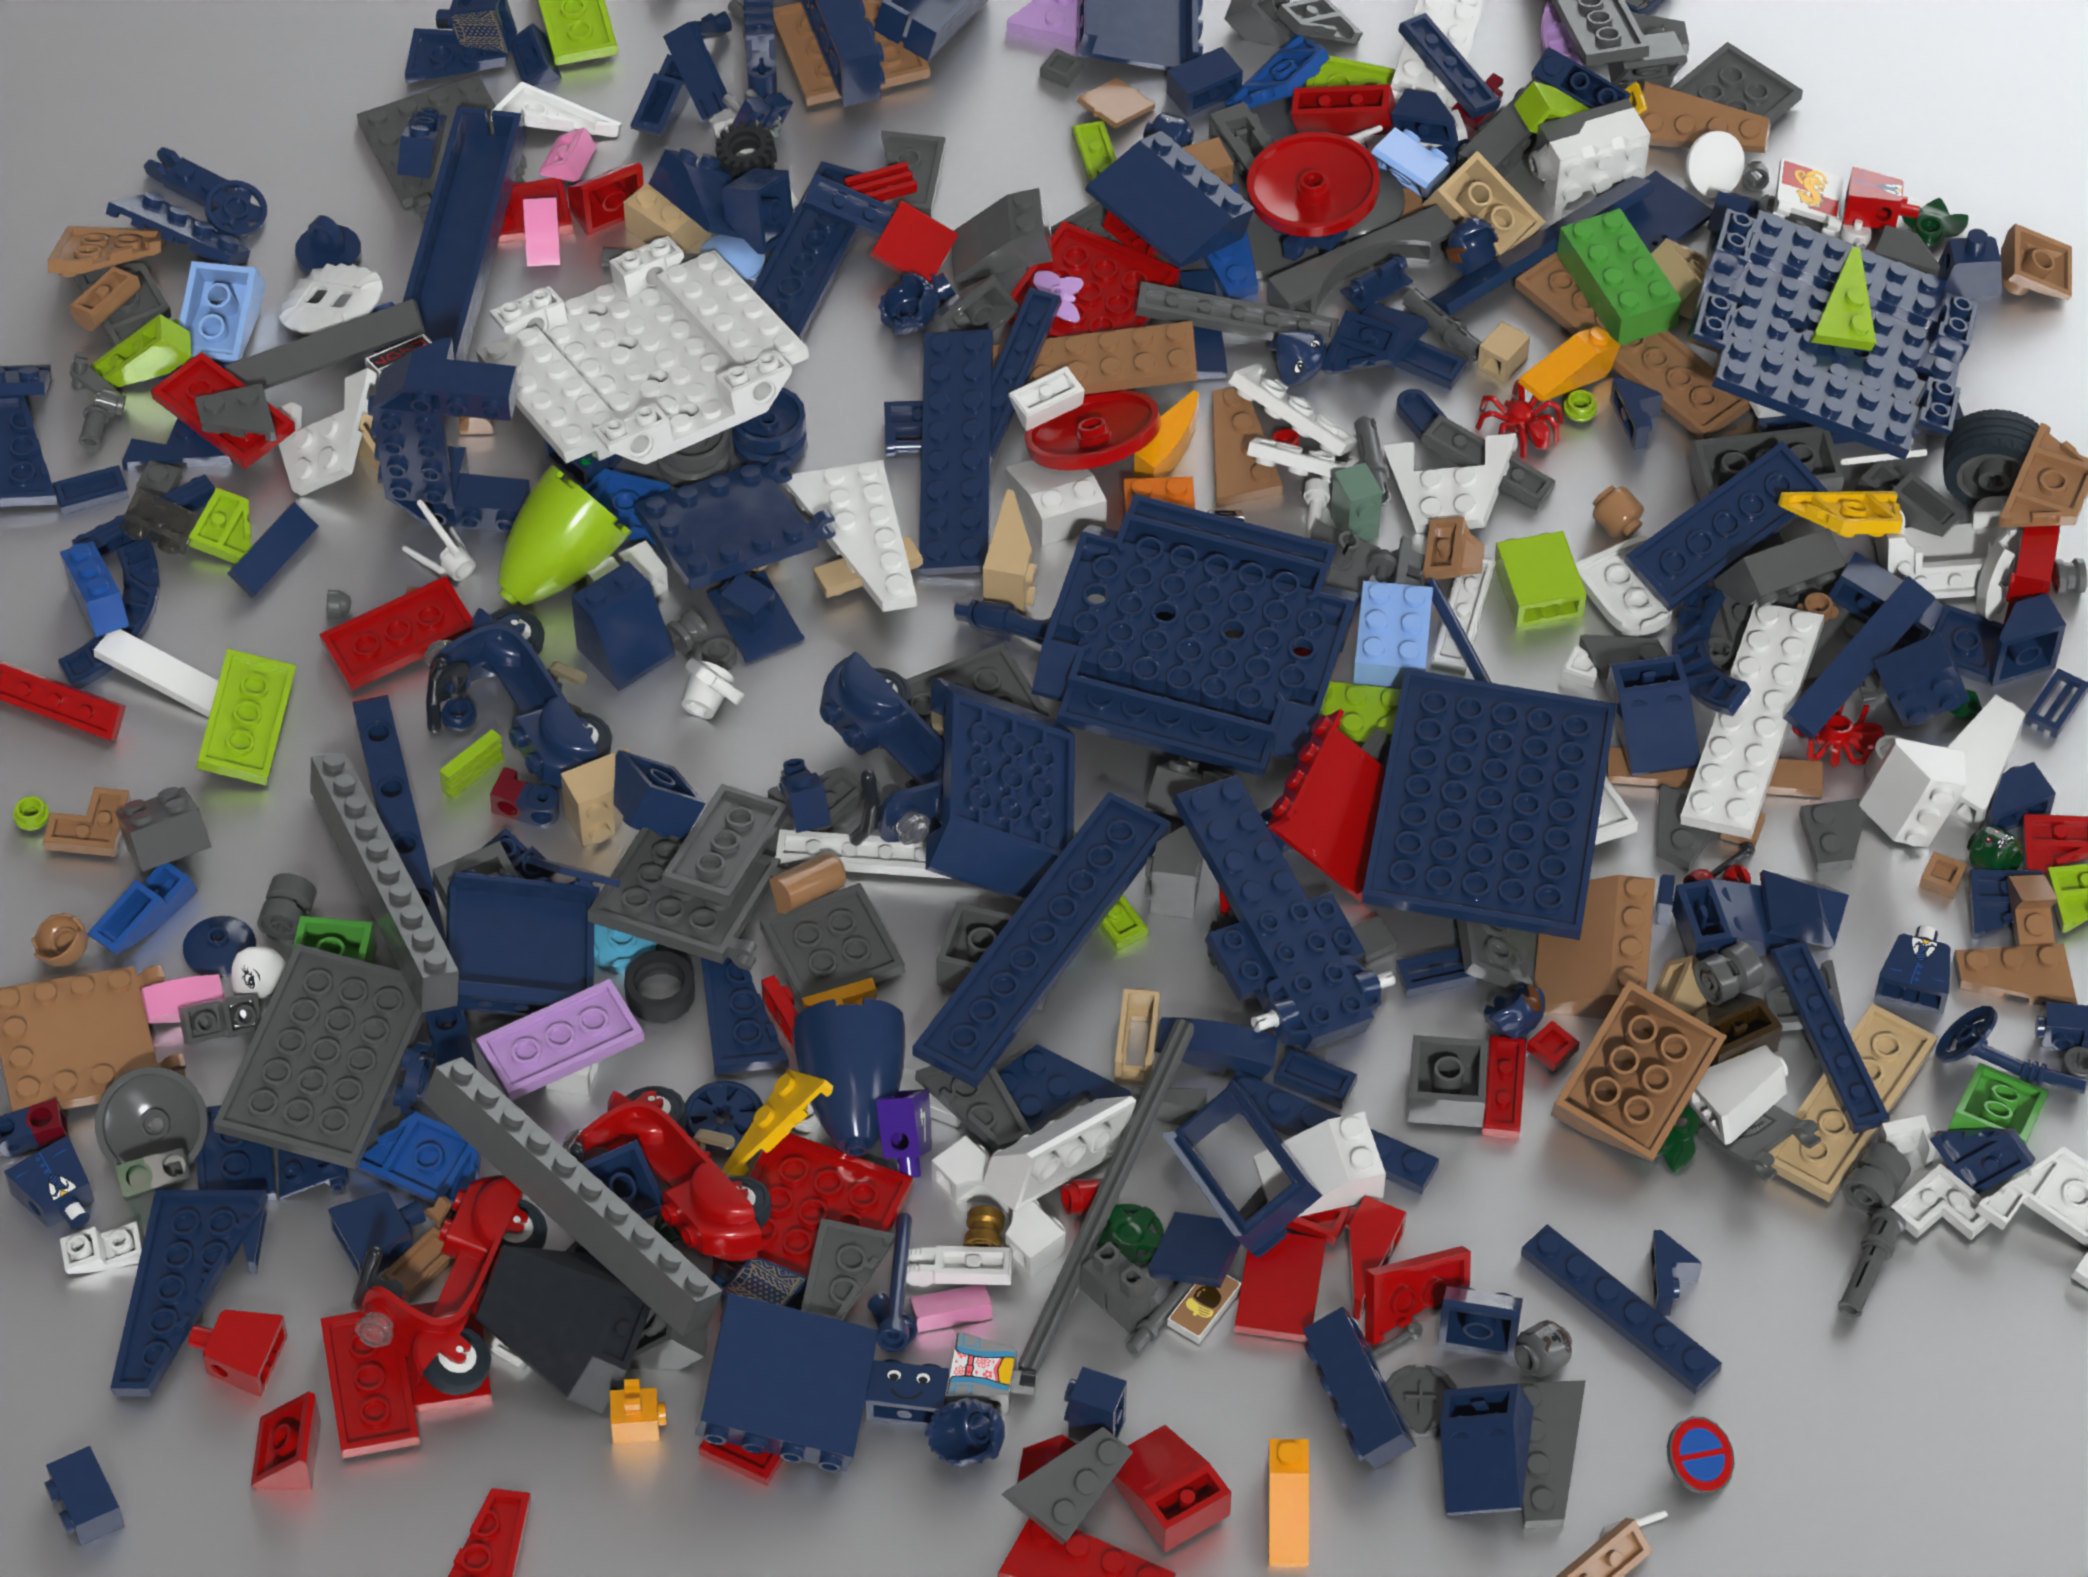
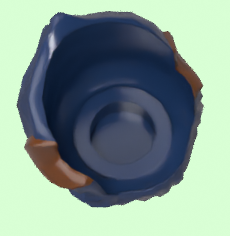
M1472 217L1462 220L1452 229L1449 234L1446 253L1455 271L1468 276L1494 259L1497 252L1494 243L1498 242L1499 238L1495 233V229L1491 227V223L1479 217Z
M1523 984L1509 997L1505 998L1501 995H1496L1493 999L1494 1007L1487 1004L1484 1009L1485 1022L1489 1023L1490 1028L1495 1029L1498 1033L1517 1040L1535 1029L1543 1018L1545 1012L1544 991L1541 988Z

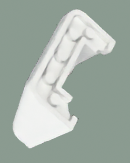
M1993 496L1983 498L1977 502L1972 512V523L1955 524L1943 537L1912 527L1905 528V515L1900 510L1903 519L1900 534H1885L1883 537H1874L1880 567L1903 581L1907 576H1910L1934 595L1935 599L1977 596L1980 574L1995 540L2006 545L2016 554L2012 571L2006 578H2002L2000 581L2008 589L2011 574L2016 572L2024 527L2003 528L1998 526L2000 515L2008 497Z

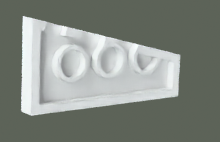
M1257 363L1234 372L1229 384L1237 388L1236 393L1246 400H1255L1264 406V411L1268 415L1276 419H1284L1292 425V430L1296 431L1300 436L1313 438L1320 443L1319 447L1323 451L1332 453V456H1342L1352 451L1357 439L1327 416L1322 414L1315 416L1312 413L1314 411L1313 405L1304 398L1288 395L1286 390L1289 386L1280 379L1273 381L1265 377L1264 373L1267 369Z

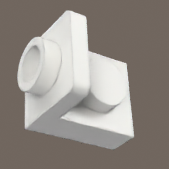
M1923 1114L1882 1123L1877 1143L1890 1145L1902 1154L1917 1148L1924 1165H1929L1933 1163L1937 1150L1929 1139L1937 1131L1934 1127L1930 1128L1926 1116Z

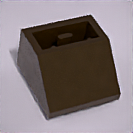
M1738 993L1736 997L1722 1004H1712L1690 1014L1727 1036L1709 1067L1763 1045H1766L1773 1053L1778 1051L1783 1026L1762 998Z

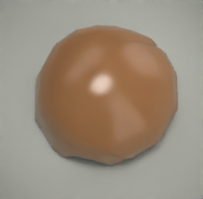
M66 913L49 916L39 925L35 936L31 939L36 951L34 956L43 963L56 968L68 967L77 962L84 955L88 944V934L82 921L78 917Z

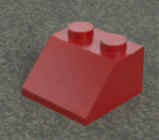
M640 162L625 164L567 187L569 209L586 235L625 221L623 202L644 185L642 165Z

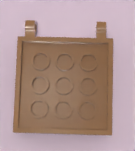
M161 965L151 966L136 975L135 966L0 988V1062L11 1112L57 1098L62 1110L99 1104L105 1091L116 1079L127 1072L143 1067L166 1068L186 1077L184 1070L186 1069L183 1054L170 1055L162 1062L157 1063L141 996L142 988L161 983L165 980L163 967Z

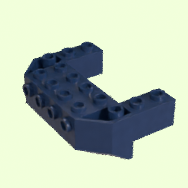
M444 337L411 351L381 370L376 393L369 396L368 415L373 416L371 437L377 440L374 456L375 461H380L378 482L383 484L387 500L424 524H430V522L417 505L419 499L424 501L441 526L510 533L523 503L531 492L529 480L469 474L466 448L447 446L443 415L511 421L519 390L516 366L454 360L452 338Z

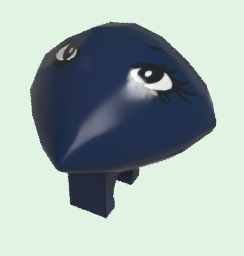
M1294 330L1280 333L1277 337H1274L1268 346L1271 351H1276L1278 373L1283 383L1292 387L1305 383L1317 375L1323 367L1326 357V344L1323 336L1310 330Z

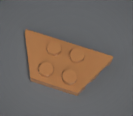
M2041 423L2000 515L1998 523L2000 527L2075 525L2088 496V458L2080 455L2069 442L2060 443L2049 434L2051 428L2047 424Z

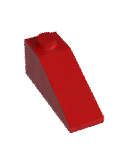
M1365 1195L1358 1208L1352 1207L1350 1209L1344 1226L1346 1229H1349L1348 1259L1352 1316L1359 1321L1365 1311L1366 1270L1389 1264L1404 1234L1407 1213Z

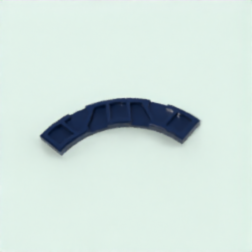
M148 536L116 548L117 557L123 570L124 589L122 601L129 623L128 627L121 630L142 640L152 622L160 590L158 564ZM106 634L94 637L80 649L58 659L59 668L70 686L80 689L114 669V667L94 657L95 647Z
M1703 587L1685 600L1677 618L1679 625L1676 634L1672 637V656L1680 655L1690 694L1707 708L1733 717L1751 692V689L1747 682L1727 676L1719 669H1716L1712 662L1709 650L1710 632L1715 616L1726 598L1721 590Z

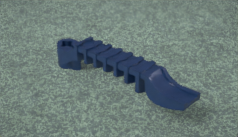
M744 0L748 90L753 89L765 100L767 94L778 92L773 0Z

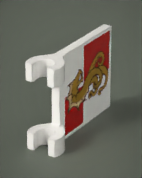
M1782 158L1779 164L1776 197L1772 214L1785 219L1786 216L1789 217L1791 212L1822 222L1821 233L1834 238L1835 233H1839L1842 224L1839 217L1844 177Z

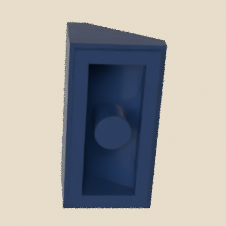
M532 23L516 34L511 52L522 82L535 86L562 78L558 66L554 64L545 33Z

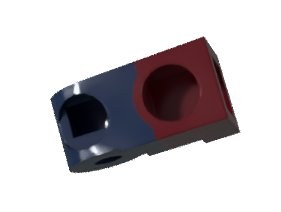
M507 767L502 769L490 793L491 813L538 827L551 826L559 819V797L553 787L549 785L534 786L533 784L518 780L516 770Z
M57 1098L0 1116V1154L6 1157L20 1156L29 1149L34 1150L51 1145L65 1136H68L70 1139L67 1118Z

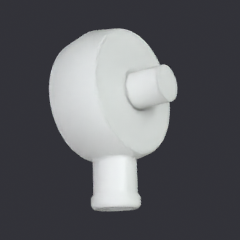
M1856 219L1854 226L1843 225L1840 231V238L1845 243L1865 250L1871 240L1872 232L1869 227H1862V220Z

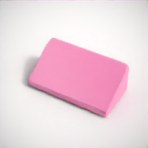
M580 128L558 136L540 168L539 173L541 176L574 182L580 179L596 150V144L587 129Z
M973 1285L909 1297L913 1317L916 1319L917 1333L992 1319V1303L985 1285Z

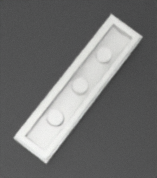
M1483 559L1481 574H1467L1455 577L1448 601L1472 646L1474 645L1494 575L1496 561ZM1442 621L1431 659V668L1465 675L1467 665Z
M121 629L107 633L95 647V658L209 717L218 680Z

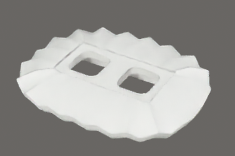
M327 263L323 268L312 269L308 277L298 280L295 289L289 292L287 300L281 304V314L278 317L283 325L292 331L312 335L371 314L378 305L383 293L382 280L376 271L371 272L365 267L359 268L354 264L347 266L342 263L334 266ZM318 290L327 291L320 302L316 304L308 303ZM340 295H352L345 306L341 308L332 307Z

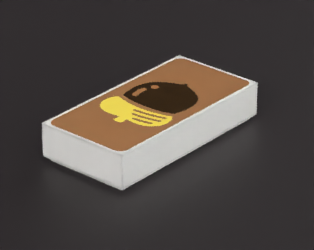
M1226 1275L1221 1288L1194 1284L1168 1317L1167 1326L1195 1343L1200 1344L1240 1293L1242 1283Z

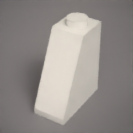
M1763 1045L1709 1067L1689 1100L1690 1106L1722 1143L1728 1145L1787 1094L1785 1077L1788 1076V1069L1786 1063L1781 1056L1776 1057L1766 1045Z

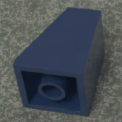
M629 561L571 595L577 649L618 691L675 656L673 645L650 582Z

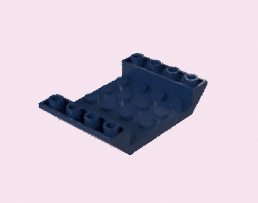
M935 677L931 680L930 711L945 716L942 826L926 837L925 870L1024 902L1074 837L1075 734L1064 725L1056 723L1057 719Z

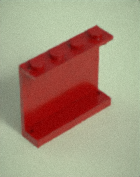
M1339 709L1328 716L1322 715L1311 728L1313 735L1310 741L1300 750L1298 754L1300 761L1296 769L1287 776L1284 782L1286 789L1283 795L1276 800L1271 808L1273 815L1267 828L1361 903L1386 768L1337 729L1342 723L1340 720L1344 714V711Z

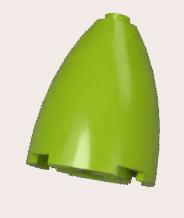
M554 465L547 469L523 503L504 546L497 580L502 589L498 593L513 606L518 601L525 606L544 600L580 581L588 572L609 558L632 533L630 529L621 523L615 526L614 524L618 519L578 484L567 477L563 481L560 480L564 473Z

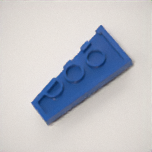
M1237 184L1229 186L1232 190L1239 194ZM1247 229L1243 239L1203 257L1208 269L1213 270L1214 280L1224 297L1237 300L1258 293V280Z

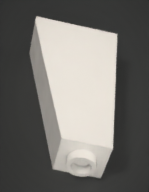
M1995 695L1947 747L1965 751L1966 787L1949 814L1978 832L1984 825L2002 774L2006 771L2021 734L2025 718L2024 711L2019 709L2014 703L2007 702L1998 695Z

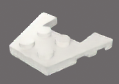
M366 368L346 377L344 410L302 428V406L290 402L277 408L294 421L296 431L279 443L293 492L303 496L353 473L363 434L358 431L361 416L368 413V399L366 397L369 385H375L376 372Z
M1516 433L1485 436L1484 465L1416 471V448L1414 442L1385 444L1383 449L1416 533H1428L1430 519L1464 517L1468 529L1485 528L1499 494L1498 487L1502 477L1507 474L1510 466L1509 460L1512 452L1517 449L1518 440Z
M2062 1147L2031 1167L2021 1177L2002 1186L1998 1192L1982 1199L1974 1210L1992 1224L2004 1230L2020 1205L2025 1204L2088 1248V1162L2066 1147ZM2088 1252L2070 1276L2087 1289Z

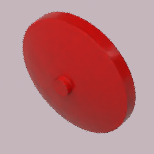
M1319 131L1293 134L1270 144L1254 159L1247 176L1248 200L1250 205L1255 208L1254 213L1265 224L1277 231L1299 237L1333 235L1355 226L1372 211L1380 193L1379 168L1371 153L1351 138Z
M1117 390L1085 394L1081 406L1026 431L1025 443L1030 458L1040 466L1066 471L1091 469L1117 462L1144 448L1158 434L1161 428V417L1157 403L1148 395L1140 392Z

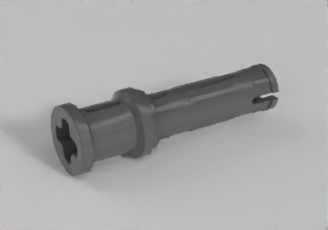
M1881 1208L1874 1212L1872 1217L1873 1226L1869 1234L1862 1238V1255L1852 1273L1843 1297L1838 1303L1839 1310L1848 1316H1861L1862 1309L1874 1286L1883 1262L1893 1256L1895 1251L1894 1242L1898 1234L1902 1233L1906 1227L1905 1219L1890 1209Z

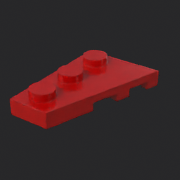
M1463 1246L1367 1269L1365 1299L1366 1341L1374 1346L1384 1340L1383 1334L1396 1326L1402 1329L1413 1322L1412 1316L1427 1307L1434 1309L1441 1305L1446 1286L1456 1288L1460 1286L1470 1287L1471 1251Z

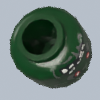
M1994 825L1986 826L1980 832H1974L1967 844L1970 864L1976 869L2017 870L2024 856L2019 838Z

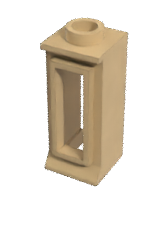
M1124 988L1115 1056L1114 1083L1146 1086L1154 1065V1049L1160 1015L1161 992L1150 991L1145 988ZM1131 1021L1149 1022L1144 1066L1126 1065Z

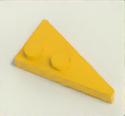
M787 1069L785 1074L776 1081L774 1090L764 1106L760 1107L755 1113L752 1124L721 1171L734 1176H744L750 1170L746 1162L760 1149L769 1153L790 1133L794 1126L801 1123L809 1115L807 1112L808 1104L820 1093H823L826 1097L830 1096L833 1086L825 1079Z

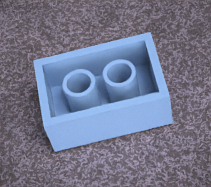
M1363 581L1353 684L1401 689L1405 668L1426 671L1433 587Z

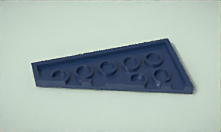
M155 1190L110 1387L114 1396H152L267 1202L268 1196L265 1190Z

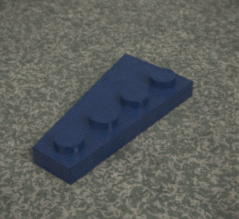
M145 192L143 195L108 202L105 214L114 218L119 217L120 214L132 219L130 225L141 230L146 229V227L162 232V239L171 243L190 244L189 251L214 262L237 265L248 261L251 250L239 244L238 239L229 235H223L214 230L212 224L195 219L189 215L186 209L167 203L160 194Z

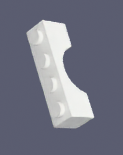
M965 1135L931 1160L932 1181L956 1205L970 1201H980L992 1204L1002 1210L1011 1222L1005 1233V1247L1013 1249V1262L1029 1278H1032L1065 1253V1229L1059 1220L1055 1217L1050 1218L1041 1210L1037 1199L1013 1211L983 1183L990 1155L981 1144L975 1145Z

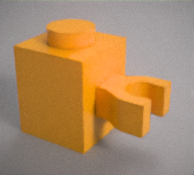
M624 1379V1389L610 1390V1420L613 1444L660 1441L659 1426L667 1425L666 1402H658L657 1387L640 1388V1379Z

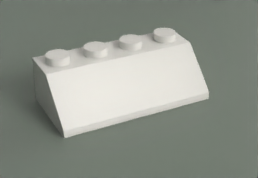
M1132 1096L1096 1099L1083 1107H1075L1065 1117L1057 1121L1052 1120L1048 1122L1043 1129L1032 1135L1026 1134L1022 1136L1017 1143L1004 1150L998 1149L987 1161L988 1169L983 1183L1013 1211H1016L1114 1156L1130 1121L1137 1100Z

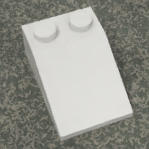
M1033 460L1005 467V473L1042 546L1081 535L1082 530L1090 524L1103 528L1106 527L1107 500L1095 476L1088 469L1055 470L1040 466Z
M1365 1112L1328 1119L1283 1141L1323 1195L1298 1217L1359 1204L1364 1195L1375 1200L1384 1198L1386 1173ZM1268 1149L1253 1156L1267 1203H1269L1291 1185L1292 1182Z

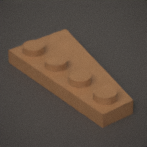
M1645 81L1643 96L1647 110L1639 116L1651 134L1649 145L1691 148L1701 135L1710 131H1723L1731 134L1739 141L1743 152L1766 153L1771 125L1769 118Z
M1235 387L1214 390L1212 392L1216 507L1280 495L1283 489L1276 466L1270 467L1255 462L1256 457L1247 455L1250 441L1256 437L1265 439L1252 401L1239 396L1236 393L1237 388Z

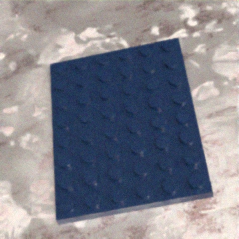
M1405 668L1361 903L1580 940L1617 704Z

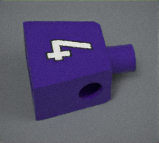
M929 1089L901 1090L899 1094H896V1097L887 1096L877 1099L876 1107L884 1159L897 1158L898 1172L913 1178L920 1177L919 1157L931 1151L932 1148ZM904 1134L908 1137L909 1142L905 1139Z

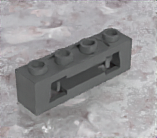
M1242 102L1209 115V138L1219 137L1234 163L1233 173L1247 192V176L1251 164L1258 154L1274 143L1275 140L1271 134L1265 132L1257 113H1252L1247 104ZM1246 143H1248L1249 146L1251 147V152H1250L1249 149L1247 148V144H1246Z

